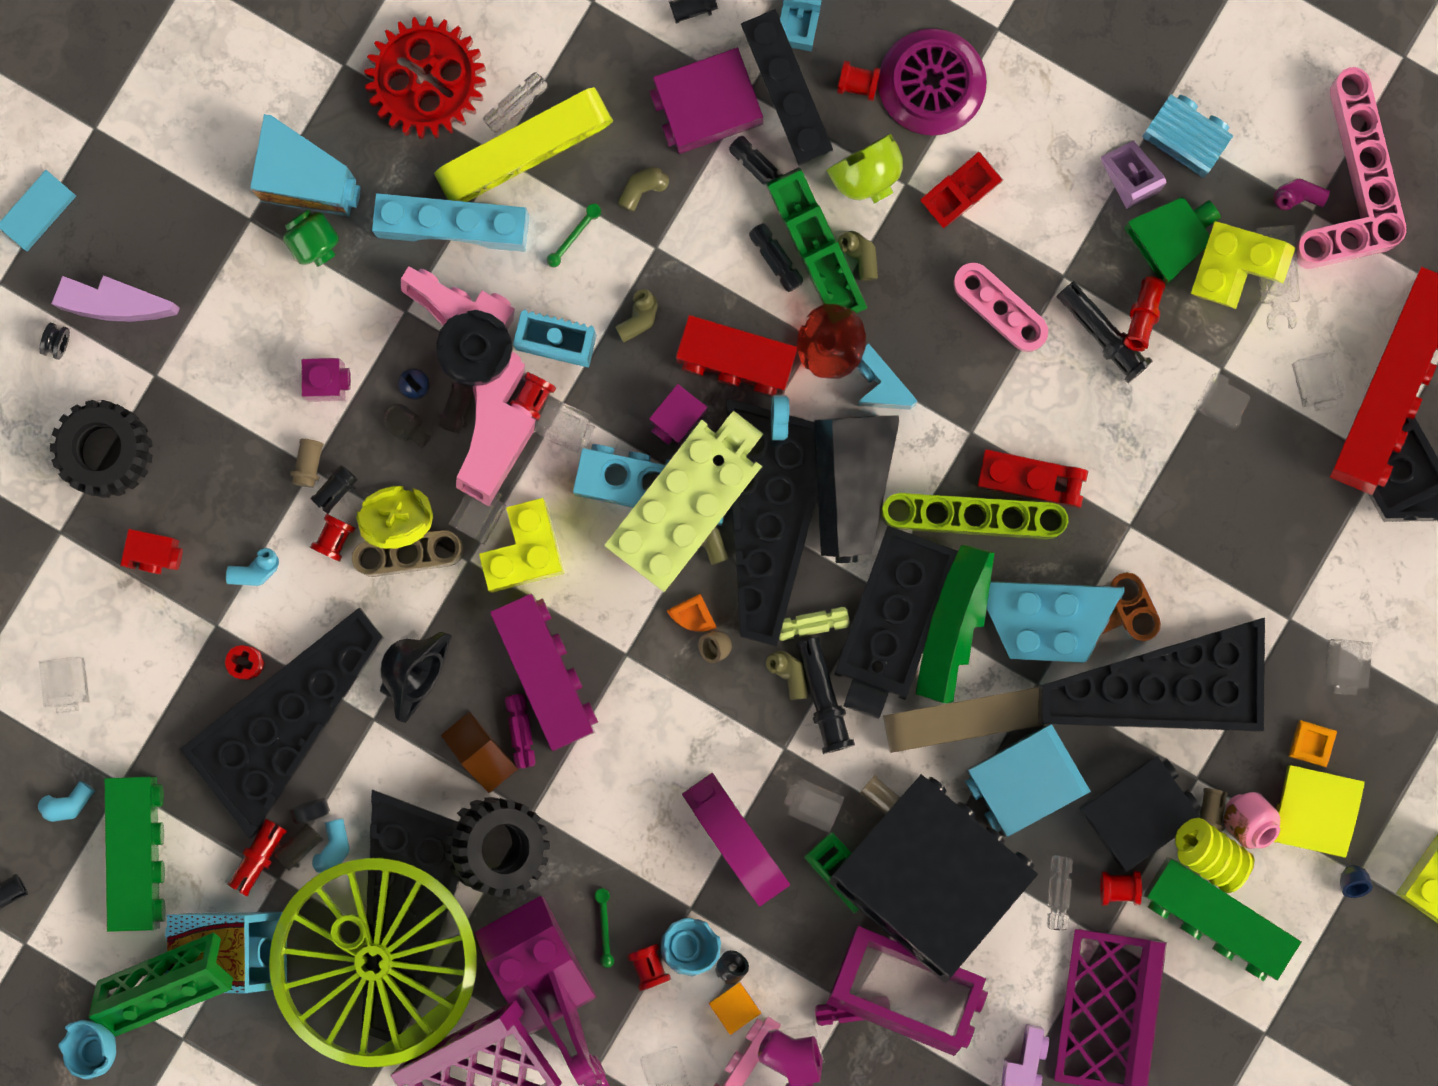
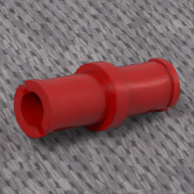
M1150 276L1142 280L1137 302L1130 309L1131 323L1124 344L1133 351H1145V348H1148L1153 325L1159 322L1160 310L1158 308L1166 285L1157 277Z
M265 819V823L250 848L245 847L242 854L245 856L231 880L227 883L229 887L237 890L243 878L246 877L238 891L247 897L264 867L269 868L272 863L269 859L281 838L287 832V830L277 825L271 837L268 838L275 826L274 822Z

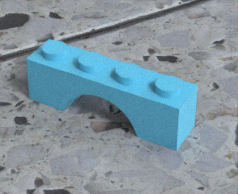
M376 193L372 231L377 238L413 242L424 239L452 240L472 243L488 249L526 252L529 213L526 207Z

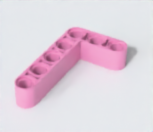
M1349 67L1339 74L1330 87V97L1360 219L1313 229L1300 237L1294 244L1295 251L1293 257L1299 266L1306 269L1387 252L1397 246L1406 235V223L1371 81L1368 74L1363 69L1357 67ZM1342 81H1353L1358 87V95H1349L1344 92ZM1352 116L1362 117L1366 121L1367 130L1365 132H1359L1352 127ZM1361 152L1371 153L1375 157V168H1367L1361 163ZM1370 188H1377L1383 192L1385 196L1384 204L1378 205L1370 200ZM1379 224H1386L1392 228L1394 232L1392 241L1383 240L1379 236ZM1348 232L1356 237V249H1348L1342 244V233ZM1306 241H1314L1320 246V257L1313 258L1306 254L1304 250Z

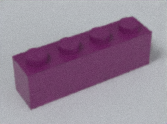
M531 593L491 611V616L551 750L556 751L594 734L595 730L592 725L598 723L597 717L590 702L582 704L577 690L582 689L583 686L575 668L567 670L561 656L567 654V650L559 633L552 635L546 621L552 619L544 599L536 601L535 596Z

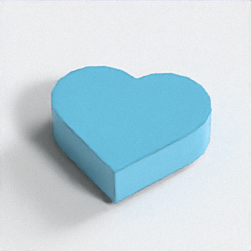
M773 395L771 397V439L785 440L788 437L789 397L787 395Z

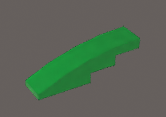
M798 167L765 183L832 323L837 324L867 309V305L839 243L835 240L802 169Z
M969 545L960 546L932 617L922 655L916 695L941 703L954 702L959 665H969L974 628L984 627L994 552Z

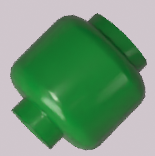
M307 209L284 225L287 231L283 235V241L299 264L308 265L314 262L319 267L336 255L332 249L338 244L339 236L322 212L311 213Z

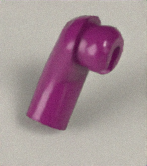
M1297 178L1280 186L1275 191L1273 200L1277 208L1284 211L1290 210L1303 201L1323 208L1330 190Z

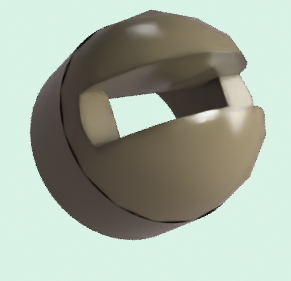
M712 631L701 636L698 647L705 661L716 663L729 655L732 649V642L724 632Z

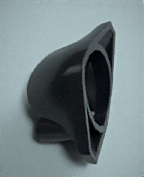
M439 632L422 640L401 639L393 643L385 652L380 668L383 681L380 686V692L393 700L395 718L398 721L406 723L432 690L442 671L452 635Z

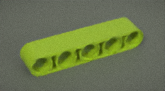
M897 493L889 496L881 509V517L885 525L899 530L1031 539H1054L1064 532L1069 521L1065 509L1055 503ZM899 501L908 507L909 516L906 520L898 522L889 516L888 507L893 502ZM938 504L944 507L947 515L946 520L941 524L930 522L926 517L928 506ZM972 506L981 509L984 514L983 523L975 527L969 525L964 519L965 509ZM1007 509L1018 511L1022 518L1020 527L1016 529L1006 527L1002 522L1003 512ZM1050 511L1058 516L1059 527L1057 530L1047 531L1041 526L1040 516L1043 512Z

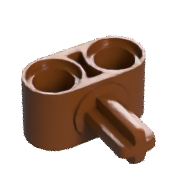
M1128 572L1119 574L1112 580L1110 586L1116 587L1120 580L1127 578L1137 584L1138 592L1132 600L1125 601L1120 599L1101 635L1123 625V628L1136 640H1151L1158 634L1161 625L1159 615L1142 580L1137 575ZM1139 613L1149 614L1154 621L1152 631L1146 635L1137 634L1132 627V621Z

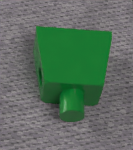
M1179 198L1130 220L1124 227V230L1156 277L1167 285L1206 249L1210 237L1206 228L1214 224L1215 221L1220 220L1221 215L1210 200L1192 210L1184 198Z

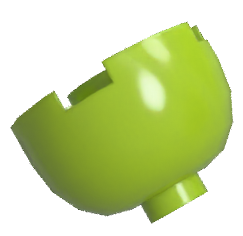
M888 134L862 150L837 162L826 171L840 193L849 199L861 201L871 197L873 203H877L894 193L890 186L901 176L903 158L896 141L891 134Z

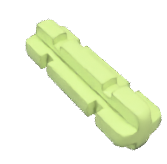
M846 607L831 609L829 613H826L824 610L796 616L795 620H791L790 617L785 618L779 640L794 639V635L798 634L799 637L829 632V628L833 627L835 630L847 628L850 624Z

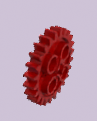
M428 16L425 26H420L417 18L413 17L412 28L409 29L400 21L398 22L399 33L397 35H394L389 30L385 31L388 39L386 44L375 41L374 44L380 54H370L367 56L368 60L375 65V68L364 70L366 77L374 79L373 82L365 85V89L367 92L377 93L369 101L372 107L383 105L377 113L381 120L391 115L389 121L391 129H395L402 123L404 136H408L412 129L416 128L419 139H423L426 129H431L432 134L437 139L439 138V128L443 126L452 134V122L455 120L463 126L466 125L462 115L465 111L474 115L477 113L471 104L472 100L483 101L484 99L483 95L476 88L487 85L484 78L477 76V74L486 71L484 63H474L482 56L479 49L469 50L473 44L471 36L460 40L462 34L461 27L457 26L451 32H448V22L443 19L438 28L434 26L431 16ZM416 46H429V55L422 60L412 58V51ZM400 58L405 59L423 75H427L430 72L435 83L453 92V96L447 97L428 81H423L421 84L417 74L411 69L400 65L398 60ZM451 65L460 67L461 74L457 79L447 81L442 78V73L446 67ZM405 75L409 78V83L404 89L394 90L390 88V83L395 76ZM425 97H438L440 99L438 107L433 111L422 110L421 102Z

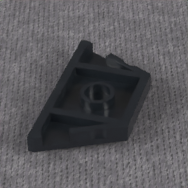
M1407 417L1402 430L1408 432L1402 449L1400 453L1392 451L1387 464L1394 466L1385 487L1378 485L1373 495H1368L1383 522L1438 521V457L1416 418L1413 420Z

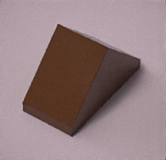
M471 711L441 735L461 765L488 793H491L518 770Z

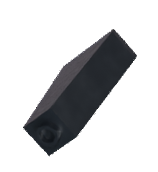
M899 415L814 420L821 556H833L836 563L858 562V555L873 553L899 426Z

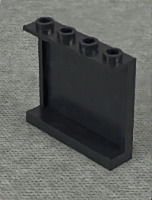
M920 774L834 873L829 883L939 979L946 983L1032 883L1038 873L1033 870L1034 864L1029 858L1020 852L1014 854L1004 845V838L991 827L985 829L974 819L976 817L975 813L962 802L956 804L945 795L947 790L939 781L933 777L927 779Z

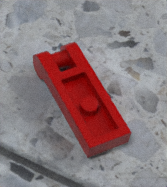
M985 449L977 487L1081 508L1083 496L1080 495L1082 483L1087 482L1089 471ZM1057 477L1068 479L1065 492L1054 490Z

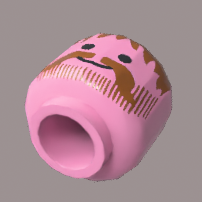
M1249 792L1243 795H1235L1228 801L1223 824L1226 830L1243 847L1261 849L1269 846L1278 837L1281 817L1278 811L1261 794Z

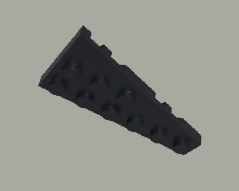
M726 398L727 418L735 411L763 433L762 437L746 456L754 464L757 462L762 467L733 504L740 637L777 647L818 496L815 426L813 421L789 415L788 437L785 440H772L771 410Z
M358 608L180 749L250 839L253 838L384 639L383 635L361 608Z
M1265 617L1040 685L1038 724L1264 731Z
M372 790L370 858L400 861L419 868L438 880L455 896L461 877L453 875L449 867L453 865V862L446 860L445 852L451 851V845L444 844L445 835L452 836L453 829L448 828L453 819ZM368 870L366 917L373 942L383 873L381 870ZM394 872L389 873L381 943L416 883V880ZM424 885L420 887L387 947L391 946L443 905V902ZM448 908L392 951V953L438 941L449 912ZM435 948L394 959V961L429 965ZM367 953L369 961L365 964L368 970L376 968L380 971L379 962L382 960L379 954L371 956ZM393 967L420 984L426 971ZM390 975L412 1005H414L418 990ZM369 980L363 988L361 1032L363 1030ZM384 980L399 1035L404 1031L410 1013ZM376 982L369 1035L389 1042L392 1038Z

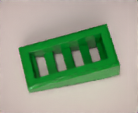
M831 831L803 857L850 910L856 913L859 908L829 883L831 875L828 871L842 858L845 857L847 859L852 854ZM835 846L839 852L822 866L818 860Z

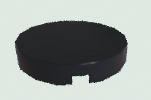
M479 310L467 311V313L457 314L449 318L440 329L436 343L438 362L445 374L457 383L469 386L487 385L500 378L509 366L513 351L512 340L504 323L494 315Z

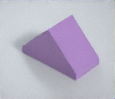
M1134 140L1101 156L1102 163L1126 209L1160 193L1167 183L1164 175Z

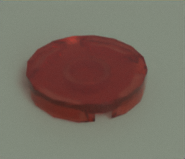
M823 304L813 309L807 315L810 318L806 321L805 326L801 325L798 332L797 350L801 363L813 375L823 379H840L851 374L859 365L865 351L866 332L862 320L854 310L839 304Z

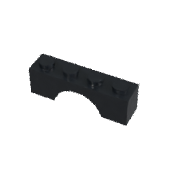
M776 9L741 23L742 30L798 166L833 152L832 145Z

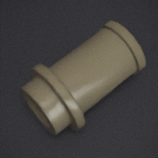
M301 438L295 470L290 471V476H293L292 484L314 488L315 481L320 479L317 476V470L324 443Z
M876 775L871 778L859 793L885 815L900 799Z
M1204 788L1200 817L1219 831H1224L1225 827L1221 826L1228 793L1221 790Z

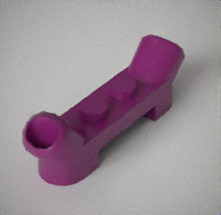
M778 1029L771 1030L765 1035L758 1050L759 1062L787 1077L789 1083H786V1086H814L813 1083L820 1082L823 1060L815 1036L794 1039Z

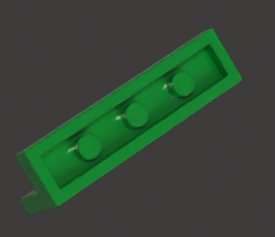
M213 932L98 980L88 1017L95 1023L106 1027L116 1037L230 991L233 977L216 963L221 938ZM204 951L203 959L194 962L200 953ZM176 963L167 974L163 975L172 964ZM147 975L138 986L134 987L143 976ZM117 988L113 992V994L109 998H107L109 990Z

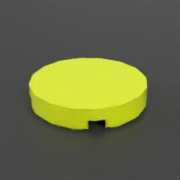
M391 486L376 491L362 502L363 508L360 512H357L356 519L361 537L369 544L379 548L396 549L413 544L421 539L432 525L433 513L428 497L420 490L412 488L413 492L404 490L403 486Z

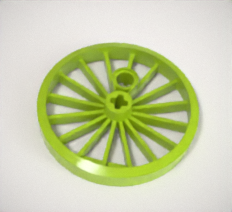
M382 858L357 859L338 864L316 875L299 889L289 901L279 918L271 942L269 958L270 979L275 999L284 1018L295 1033L310 1047L333 1060L353 1066H391L412 1060L435 1047L452 1031L462 1017L470 1001L475 984L477 970L475 939L469 920L461 905L452 893L434 877L419 868L400 861ZM381 870L383 872L374 942L355 876L357 871ZM394 872L416 880V883L381 943L389 873ZM348 875L358 915H343L323 889L324 885L340 876ZM424 885L443 902V905L391 946L387 947L420 887ZM315 892L318 893L337 918L332 925L331 932L299 914L302 906ZM448 908L458 926L460 935L392 953V951ZM296 920L331 940L337 947L351 955L287 948L286 941L293 921ZM346 921H353L359 926L360 936L354 943H349L341 937L340 928ZM457 941L463 942L465 969L394 961V959ZM367 953L371 956L377 954L381 956L382 960L379 962L380 971L376 968L371 970L366 968L365 964L369 961ZM285 954L348 961L354 962V964L288 983L285 977L284 956ZM393 967L463 976V981L445 998ZM356 970L354 975L303 1015L299 1013L291 998L289 988ZM390 975L436 1000L439 1004L422 1017ZM361 977L358 986L329 1037L325 1039L306 1022V1019ZM369 980L360 1052L340 1047L334 1044L333 1041ZM384 980L416 1021V1023L399 1035ZM377 982L392 1040L375 1051L368 1053L367 1046L375 983Z

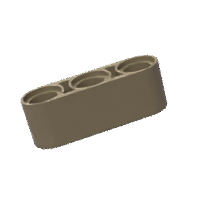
M450 531L427 532L421 539L413 543L418 550L416 560L410 564H403L399 559V551L402 547L396 549L379 548L365 541L355 547L352 553V563L358 572L368 577L449 567L457 564L462 559L464 545L461 539ZM445 538L452 539L455 543L454 554L446 559L439 558L436 553L438 542ZM376 549L380 554L379 564L373 569H365L361 562L363 554L367 550Z

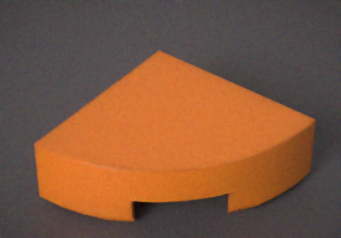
M701 594L667 610L669 616L679 626L687 630L706 632L717 628Z

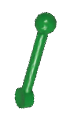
M590 204L586 209V216L555 253L547 256L546 261L550 267H558L561 263L562 255L590 221L600 217L601 208L599 205Z
M601 888L595 893V899L599 902L603 953L599 962L602 967L610 968L614 964V957L610 954L607 901L610 899V893L607 889Z

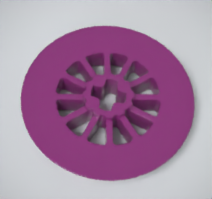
M922 29L902 37L889 49L880 67L878 86L885 109L898 124L918 134L943 135L961 128L976 115L985 97L986 72L979 54L968 41L947 30ZM931 50L942 52L937 64H933ZM926 52L928 66L918 57V53ZM946 54L955 59L946 67H941ZM909 59H912L921 71L908 67L905 64ZM957 65L961 66L963 73L947 74ZM928 72H932L934 77L941 76L943 78L939 81L938 89L934 90L932 85L925 86L923 84L927 79ZM901 73H906L917 79L901 81ZM964 80L965 87L961 88L949 82ZM907 87H918L908 96L904 94L902 89ZM945 90L956 93L961 97L957 102H953ZM919 94H924L919 107L910 102ZM938 96L944 99L949 106L948 108L943 110L939 108ZM929 97L933 99L935 111L924 110Z

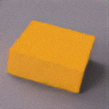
M1298 720L1288 757L1327 768L1337 731Z
M740 981L708 1003L730 1035L762 1014Z

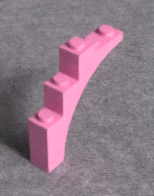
M408 266L401 277V291L425 307L442 326H444L449 318L473 310L494 315L504 323L507 330L514 320L515 308L511 307V303L505 297L497 293L489 295L481 291L476 301L472 302L471 297L466 292L456 287L451 289L438 283L437 277L427 270L419 269L417 271ZM513 351L509 366L500 378L487 385L472 386L476 404L475 429L469 452L456 479L457 489L487 506L491 504L535 428L536 420L531 418L532 414L527 409L518 404H512V406L507 404L523 378L525 364L521 362L522 359Z

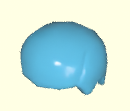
M683 918L673 922L662 935L661 955L670 969L677 974L692 977L709 971L720 958V937L713 932L705 921Z
M79 1020L65 1026L67 1034L59 1043V1048L63 1054L64 1065L73 1076L82 1079H93L105 1074L111 1068L117 1054L115 1036L106 1027L92 1020Z

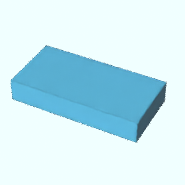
M45 170L0 221V229L28 252L74 200L76 195L50 172Z

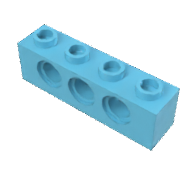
M592 444L591 450L582 448L573 490L574 495L634 508L646 492L642 486L644 478L649 474L659 475L671 460L666 459L665 465L650 462L651 456L643 453L629 451L628 457L614 455V448L599 444ZM614 466L623 467L627 471L625 482L618 486L610 485L606 481L607 471ZM724 516L717 525L722 526Z

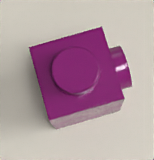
M340 358L301 359L302 397L308 402L345 401V391L351 389L350 368H345V363Z
M677 384L649 418L650 423L655 426L651 432L666 445L674 441L680 446L708 412V408Z

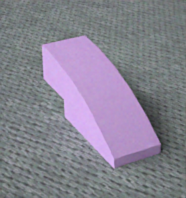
M104 275L98 289L62 276L51 303L61 310L83 317L127 322L155 320L178 314L180 309L171 301Z

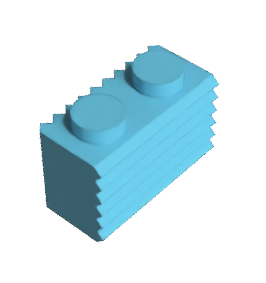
M1170 94L1142 137L1200 177L1205 178L1233 138V135L1227 132L1229 126L1223 120L1212 115L1208 119L1197 112L1198 105L1184 95H1179L1176 98Z
M525 309L521 311L513 345L517 351L589 368L597 334L592 325L587 328L585 323L580 326L578 322L572 324L570 320L567 322L563 318L557 320L555 316L550 319L548 314L543 317L541 313L535 315L533 311L528 313Z

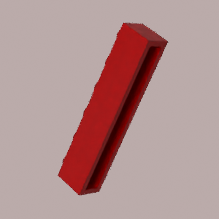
M1421 266L1330 475V478L1370 495H1373L1378 485L1385 487L1394 467L1387 464L1392 451L1400 453L1408 435V432L1402 430L1407 417L1414 420L1423 400L1416 396L1421 383L1426 386L1429 385L1437 367L1436 364L1431 363L1435 351H1438L1437 272Z

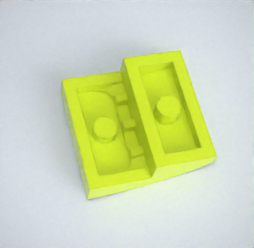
M1287 766L1281 801L1277 804L1276 808L1281 817L1280 833L1274 842L1346 858L1365 782L1297 766Z

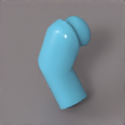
M270 548L260 549L257 552L258 556L248 567L228 566L226 583L250 586L263 585L277 571L279 559L275 551Z
M80 780L68 797L54 798L50 795L44 796L38 803V810L42 813V817L48 821L55 822L74 819L82 811L95 790Z
M344 819L325 822L329 843L320 854H315L313 857L312 865L316 872L321 873L341 864L348 856L350 848Z

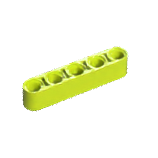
M589 88L446 163L437 169L434 175L447 200L468 202L608 127L613 122V119L596 88Z

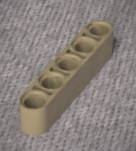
M1039 687L884 715L890 753L1046 725L1038 724Z

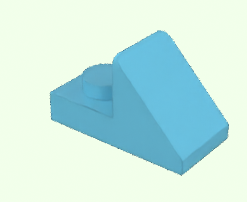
M869 343L857 353L856 359L860 362L856 365L857 370L869 383L873 380L878 383L874 389L858 401V406L910 410L916 405L917 399Z

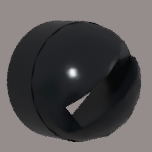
M729 950L720 957L715 971L717 977H720L726 984H736L748 973L749 964L741 953ZM729 964L736 968L734 972L728 968Z

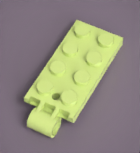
M735 411L729 415L716 433L707 427L708 424L706 422L700 421L604 545L663 592L668 589L762 467L757 462L754 464L746 456L762 437L763 433ZM717 455L722 456L724 459V463L721 466H716L713 463V458Z

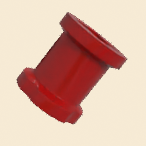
M844 60L837 94L842 95L844 92L867 96L868 101H874L881 68L875 67L873 70L851 66L850 61Z
M526 372L524 376L526 382L516 400H511L509 405L518 404L532 414L531 418L539 421L541 418L539 412L549 393H554L556 387L544 379Z
M326 514L324 517L326 523L317 542H312L310 548L340 562L342 558L340 552L349 534L354 533L356 527Z
M245 645L235 646L230 649L225 659L228 673L234 678L244 680L258 677L265 665L261 652L254 647ZM249 653L248 660L253 663L251 669L244 668L240 672L242 666L237 663V659L239 656L246 657Z
M1101 871V905L1108 906L1109 902L1130 901L1134 905H1141L1142 879L1140 871H1133L1132 875H1109L1107 871Z
M658 943L626 955L628 961H633L639 977V991L671 980L670 974L665 973L657 952L660 949Z

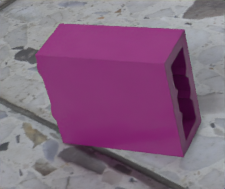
M738 47L653 77L655 88L649 90L656 112L664 111L668 122L662 125L668 146L676 145L679 154L763 125V114Z

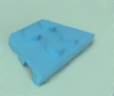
M991 581L987 610L1010 659L1085 663L1090 658L1101 633L1105 630L1118 601L1122 598L1124 587Z

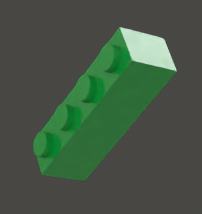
M157 777L104 778L107 932L153 931L160 929V922H164L166 916L165 900L159 899V883H164L165 865L163 860L159 861L158 845L164 844L163 822H158V807H162L164 802L162 784H157Z
M1166 857L1142 895L1151 901L1147 908L1166 920L1172 914L1183 921L1180 929L1197 940H1200L1202 935L1208 937L1215 942L1212 947L1214 951L1230 961L1233 960L1235 955L1248 963L1244 970L1263 982L1267 976L1278 981L1302 943L1299 939L1172 858Z

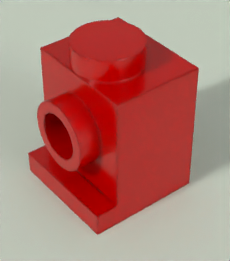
M128 529L120 566L135 570L136 563H140V571L161 575L162 568L170 570L179 569L183 549L178 548L180 541L177 539Z

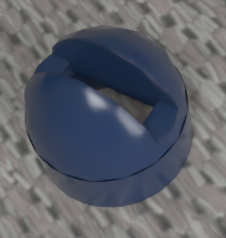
M408 369L400 376L398 386L406 398L417 400L427 394L429 380L421 370ZM411 375L414 381L422 387L418 392L405 381L407 376Z
M1348 866L1340 875L1342 893L1348 898L1365 896L1373 888L1370 875L1367 870L1360 866Z

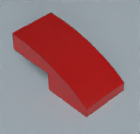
M977 152L952 175H948L923 196L920 201L945 229L1000 185L1004 179L981 152Z

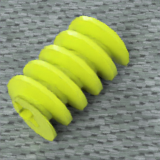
M1201 818L1190 819L1177 830L1175 845L1178 848V859L1183 865L1189 866L1193 872L1199 873L1202 878L1209 880L1212 885L1218 886L1220 890L1226 893L1237 891L1248 880L1254 868L1255 859L1253 853L1248 852L1246 848L1238 845L1236 841L1229 839L1226 834L1220 832L1216 827Z

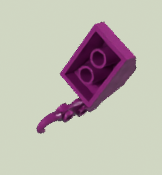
M540 895L474 932L484 960L508 1004L516 1000L524 1011L519 1020L527 1032L531 1035L545 1026L547 1027L561 1050L568 1068L578 1085L610 1086L597 1056L589 1054L577 1011L579 1007L596 999L597 996L545 898ZM564 1017L572 1043L577 1052L573 1057L553 1025L554 1021Z

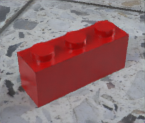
M689 315L677 352L676 362L683 365L681 370L684 372L703 376L704 371L719 375L717 381L726 385L739 387L740 382L755 386V393L772 397L776 393L785 394L798 347Z

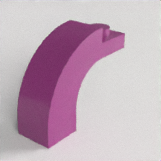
M713 772L682 793L694 815L759 907L790 886L782 871L746 822Z

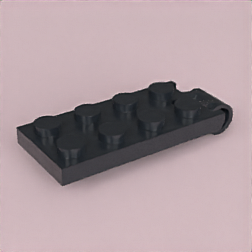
M887 526L834 675L839 677L843 675L853 679L843 707L879 719L889 692L899 695L898 698L906 700L924 651L934 611L945 580L958 553L957 550ZM876 661L882 664L880 672H875L872 669V664Z

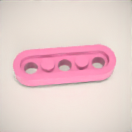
M979 263L965 264L957 271L953 283L956 294L1012 345L1023 352H1033L1043 346L1048 337V326L1045 320L992 272ZM970 277L976 278L979 282V287L975 290L968 289L965 284L966 279ZM997 302H1002L1006 305L1007 312L1003 315H998L994 312L993 305ZM1025 327L1032 328L1035 332V337L1031 340L1024 339L1021 334L1022 329Z
M769 1016L764 1022L758 1018L756 1019L745 1037L751 1042L743 1054L736 1051L724 1070L730 1074L722 1086H743L759 1061L758 1050L763 1038L769 1031L779 1030L780 1023Z

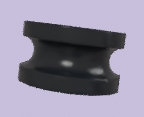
M50 322L46 326L41 338L40 354L46 356L48 353H52L54 359L60 360L69 342L70 329L67 327L57 329L56 324Z

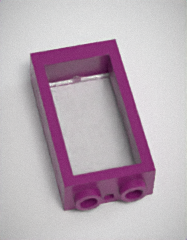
M858 926L852 935L826 1004L955 1056L961 1047L968 1048L975 1031V1027L970 1025L974 1011L977 1013L982 1011L988 992L982 990L986 978L959 968L944 983L898 942Z

